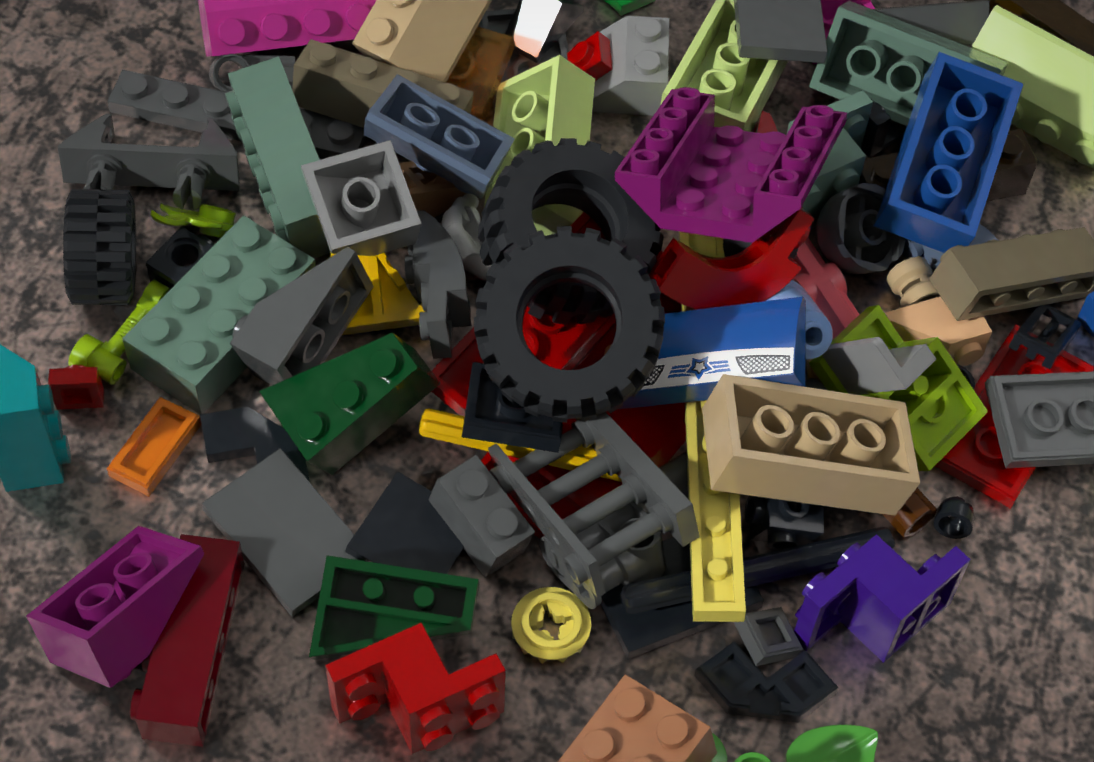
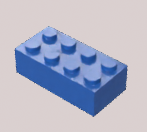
M939 52L923 78L874 227L942 253L957 245L969 246L976 236L1023 83Z

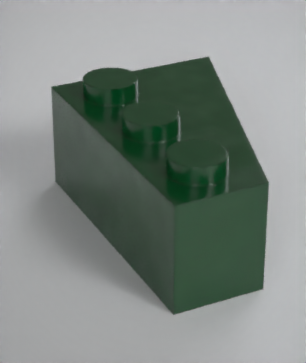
M391 333L259 392L306 461L333 475L441 383L418 352L394 333Z
M327 555L309 658L318 660L348 655L421 622L430 640L471 634L479 590V579Z

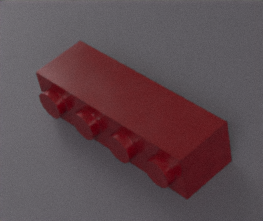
M181 534V540L201 546L204 555L150 655L142 661V670L146 672L143 689L136 688L133 693L130 717L136 721L140 735L144 740L203 747L245 563L240 541Z

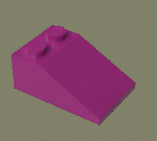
M137 526L26 615L49 662L109 688L126 679L133 669L150 655L199 565L204 552L199 545Z

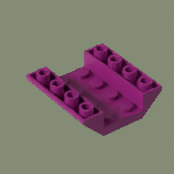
M690 87L671 89L615 171V181L660 229L753 243L802 207L847 121V112L833 111L832 108L825 105H813L810 107L802 106L787 135L781 132L756 133L743 131L740 127L731 125L714 127V94L700 93L699 90Z

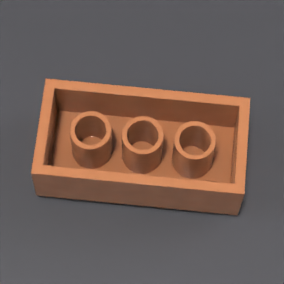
M625 674L558 762H711L717 751L710 726Z

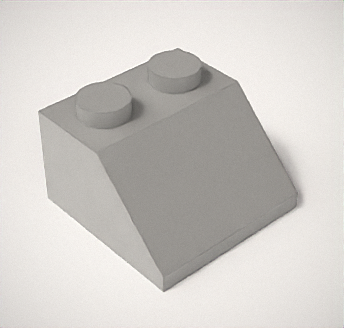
M625 16L600 31L610 40L612 70L595 81L592 112L654 116L660 107L662 94L668 85L669 18Z
M391 140L301 165L304 179L331 253L337 254L346 247H349L357 255L376 256L417 243L421 221Z

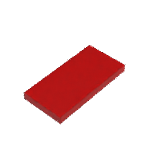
M1016 324L974 388L975 393L988 412L935 465L940 470L1010 509L1037 467L1005 469L984 383L990 376L1094 371L1093 365L1065 350L1051 369L1042 366L1045 359L1044 356L1038 354L1034 360H1031L1025 356L1029 348L1023 345L1017 351L1009 348L1011 340L1020 328ZM1033 333L1030 334L1031 336H1033V337H1035V338L1038 337L1037 335H1035V334H1033ZM1047 342V344L1050 345V346H1053V345H1054V344H1052V343H1050V342Z

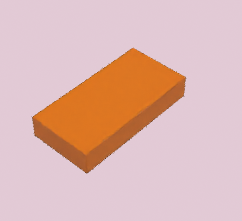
M159 397L106 468L109 477L150 497L202 425L200 416Z

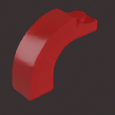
M801 207L754 241L745 250L728 257L717 258L702 255L673 237L652 268L649 277L656 279L659 289L663 294L697 310L765 301L783 289L801 270L802 267L789 255L806 241L814 218Z

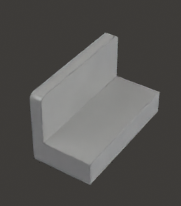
M880 337L830 344L827 351L822 354L848 394L855 395L905 390L936 360L926 344L888 349Z

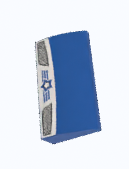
M802 296L666 313L663 341L655 368L644 382V387L635 397L631 396L624 401L623 406L619 409L708 400L723 374L805 387L806 300Z

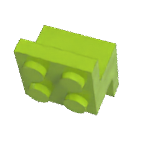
M879 305L869 306L835 337L831 344L880 337L888 349L926 344L936 360L907 389L860 395L906 403L918 472L930 471L977 424L988 410L938 337L904 342ZM822 355L809 362V365L827 390L848 393Z

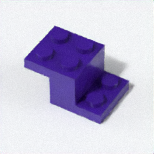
M876 534L863 546L859 543L850 546L837 562L838 567L828 576L823 572L817 574L802 591V595L805 597L803 604L795 613L798 620L794 632L802 648L807 651L841 622L884 663L951 604L971 559L955 546L942 558L934 554L916 571Z

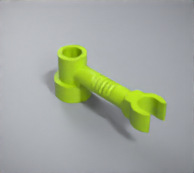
M152 280L138 300L134 311L121 325L115 335L108 342L105 341L103 343L95 337L85 334L73 347L68 365L98 367L100 378L111 385L115 384L123 375L127 364L126 360L120 358L125 352L123 337L166 295L170 288L156 280Z

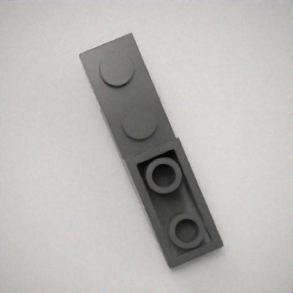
M425 210L417 211L421 221L417 243L407 246L409 256L405 257L407 284H415L418 302L422 301L423 310L427 311L419 313L421 339L430 340L433 359L451 358L453 328L472 326L464 266L458 248L446 229Z

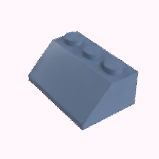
M398 74L368 111L364 124V135L376 141L377 144L391 140L394 151L413 161L421 170L435 173L453 183L458 190L467 194H473L480 199L483 198L515 140V138Z

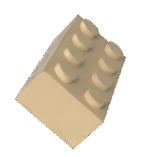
M723 374L702 408L711 490L895 516L920 484L905 402Z

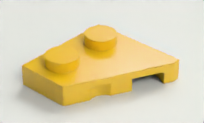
M382 253L376 256L358 255L374 287L342 335L419 325V313L425 311L408 290L405 281L398 271L389 263L386 254Z

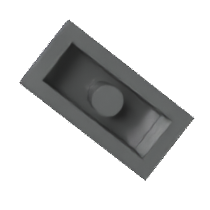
M477 455L437 479L428 499L464 545V551L485 578L524 553L535 534L533 528Z

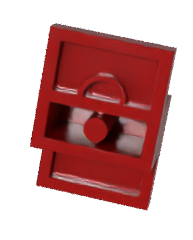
M422 622L325 665L331 707L339 724L349 719L359 721L368 718L379 710L380 705L387 703L412 754L423 749L426 751L440 749L453 739V735L470 727L474 730L483 729L494 723L500 714L504 712L506 670L497 653L448 674Z

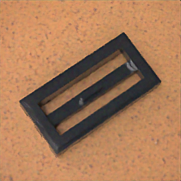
M1048 304L1041 305L1033 311L1015 333L1008 347L1015 351L1021 345L1029 348L1025 355L1026 357L1034 360L1040 354L1045 357L1042 366L1051 369L1074 339L1082 323ZM1044 316L1052 319L1037 338L1030 335ZM1060 325L1066 326L1067 328L1054 345H1048L1047 342Z

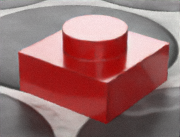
M597 31L585 41L577 43L567 53V60L595 78L596 81L612 70L610 40Z
M71 365L66 368L49 369L48 384H50L56 410L104 408V388L98 367Z

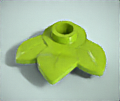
M160 203V209L168 213V215L161 216L151 210L150 214L152 219L160 224L170 226H186L191 224L199 226V232L222 238L235 224L236 216L234 211L207 204H201L199 212Z

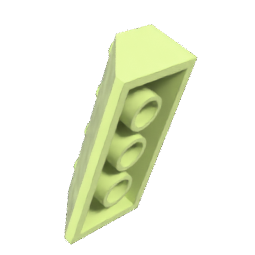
M996 5L971 48L1009 62L1003 76L1023 83L1011 124L1035 136L1043 143L1049 144L1073 157L1081 164L1094 169V57Z
M561 55L498 84L493 127L515 138L486 192L485 204L504 167L510 166L513 158L523 150H530L532 152L535 144L547 140L552 141L553 145L557 146L561 138L577 139V145L584 146L587 141H590L595 78ZM549 204L534 209L532 211V218L537 232L542 230L544 236L556 234L557 227L570 226L583 211L568 205Z

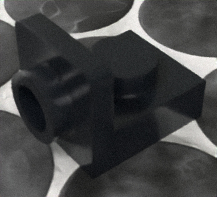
M874 101L861 150L868 158L897 142L901 135V131L890 122L891 117L886 113L885 109Z

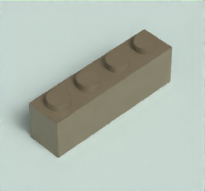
M310 39L294 64L292 91L299 107L364 128L368 111L397 74L471 114L474 92L453 84L438 81L410 70L401 69Z
M1082 227L1069 230L1057 229L1050 233L1032 236L1025 234L1018 238L1001 241L993 239L982 244L970 246L957 245L948 249L941 256L940 264L929 280L957 321L1084 298L1094 291V239L1086 228Z

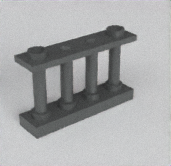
M606 412L596 415L594 420L582 422L581 418H577L571 424L572 429L562 434L559 453L536 449L512 462L497 444L489 447L488 450L494 468L489 470L491 475L506 494L509 493L562 555L564 566L572 580L577 585L584 582L597 598L606 593L599 567L659 531L663 534L670 532L682 547L700 537L693 504ZM580 446L584 448L592 446L596 451V457L539 490H536L526 478ZM606 473L610 476L617 474L622 480V485L564 519H561L551 508V505ZM631 502L637 505L642 502L649 510V514L590 549H587L576 537L578 533Z

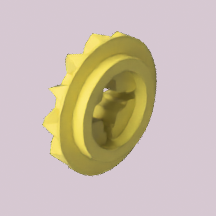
M558 587L539 588L526 594L517 603L511 619L512 636L521 647L524 655L528 653L538 658L542 664L547 660H559L561 663H564L568 657L577 652L581 653L590 637V613L586 605L574 593ZM545 611H547L548 616L552 618L554 623L564 624L559 627L558 640H554V637L550 636L548 630L539 631L543 627Z

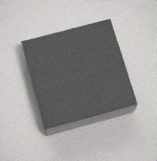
M782 607L746 613L744 622L734 623L755 666L793 659L803 650Z

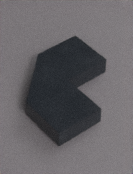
M249 407L200 414L208 463L256 455L258 464L281 448L309 481L306 459L287 431L280 425Z
M735 641L699 666L695 672V677L727 714L799 723L835 696L839 688L806 651H803L767 678Z

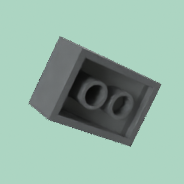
M346 247L256 303L250 314L243 316L237 322L230 345L254 376L270 385H274L325 362L374 287L357 253Z

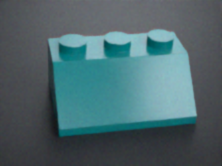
M0 344V478L5 491L9 492L64 483L63 464L71 463L70 447L67 435H63L59 411L54 410L50 384L41 385L36 367Z

